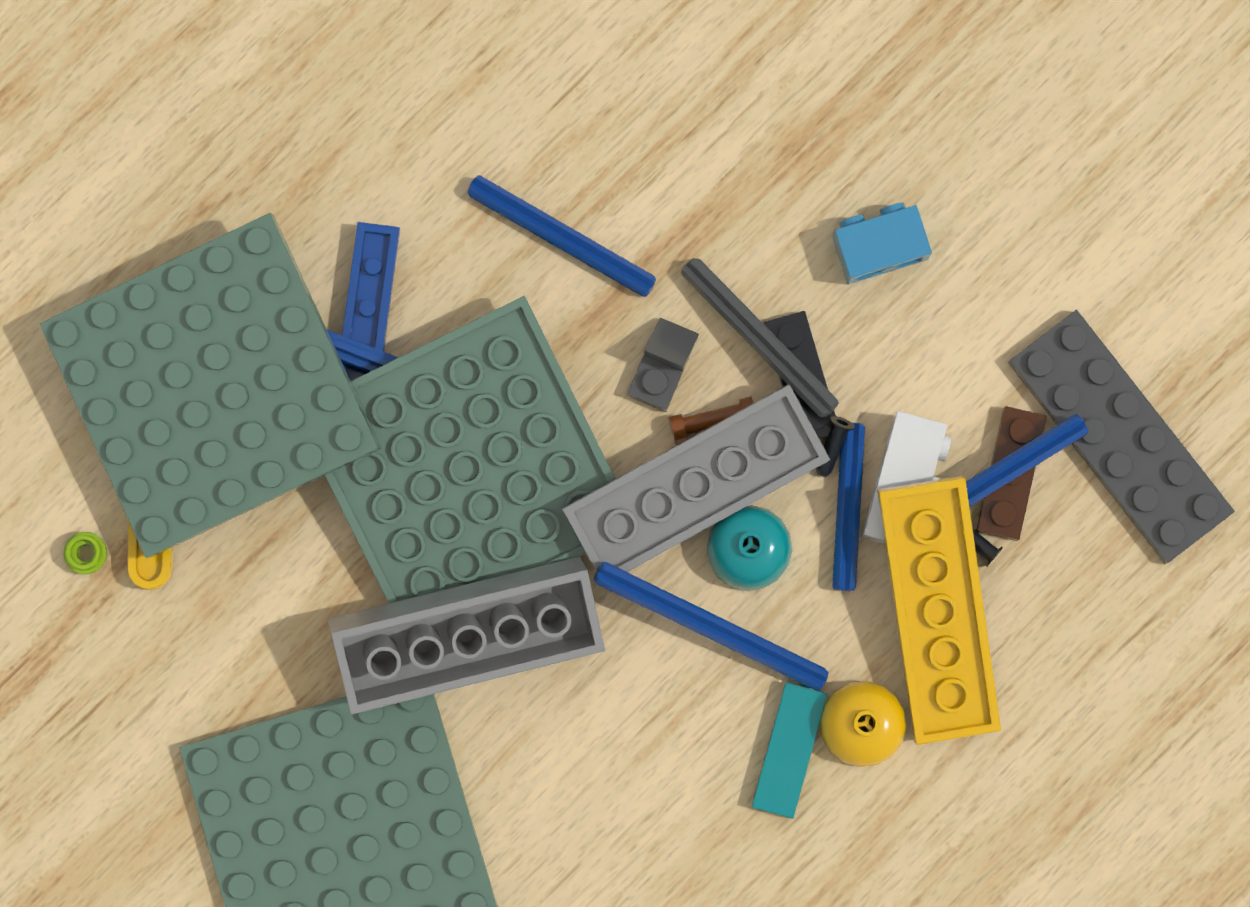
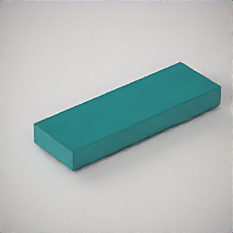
M785 682L751 807L794 818L827 698L826 693Z

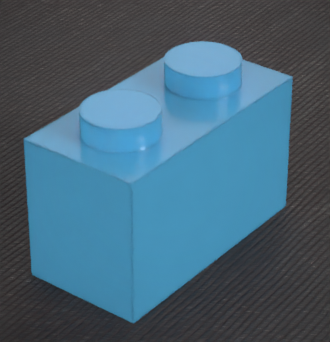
M904 202L896 203L880 210L881 216L865 220L864 215H858L839 223L841 228L834 231L833 240L848 285L929 260L932 251L917 205L906 208Z

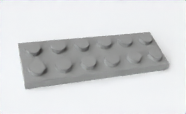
M787 384L563 507L562 510L596 571L602 562H607L628 572L830 461V458L791 386Z

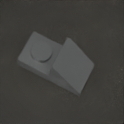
M660 318L644 349L643 358L627 396L667 412L699 333Z

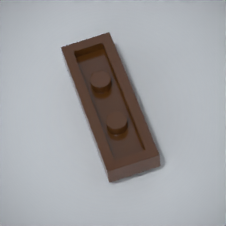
M1005 406L990 466L1042 435L1047 415ZM1036 466L983 498L976 528L977 532L1015 541L1020 540Z

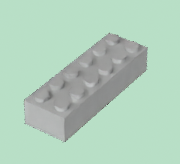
M580 556L328 619L351 715L605 651L588 571Z

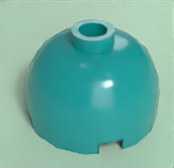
M748 505L715 523L712 527L707 543L709 563L717 577L732 588L744 591L763 589L778 581L789 566L792 554L790 532L782 519L769 509ZM748 538V545L743 548V541ZM753 538L759 542V546L753 544ZM749 549H753V550H756L757 552H755V553H748V552H746V551H748Z

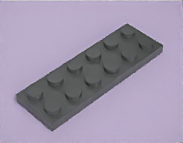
M1077 309L1008 362L1056 425L1074 414H1078L1083 419L1088 428V433L1072 443V446L1164 564L1172 561L1235 512Z

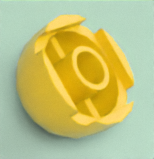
M869 681L848 683L834 691L824 705L820 720L821 737L829 752L843 763L858 767L878 765L891 758L901 746L906 731L905 712L898 698L883 685ZM866 715L864 722L858 723L859 718ZM870 717L874 721L873 728L869 724ZM865 726L869 732H864L859 727Z

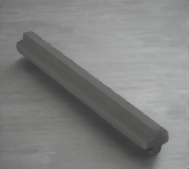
M693 258L681 270L682 276L770 367L791 386L818 416L827 417L836 409L839 404L838 399L701 259Z

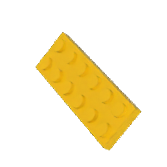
M956 476L878 489L877 493L914 742L916 745L1001 731L965 477Z

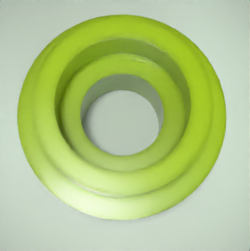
M79 532L70 537L66 542L63 553L64 560L72 571L83 575L92 574L100 570L105 564L107 547L98 535L91 532ZM87 545L91 546L93 549L92 558L89 561H82L79 557L80 549Z

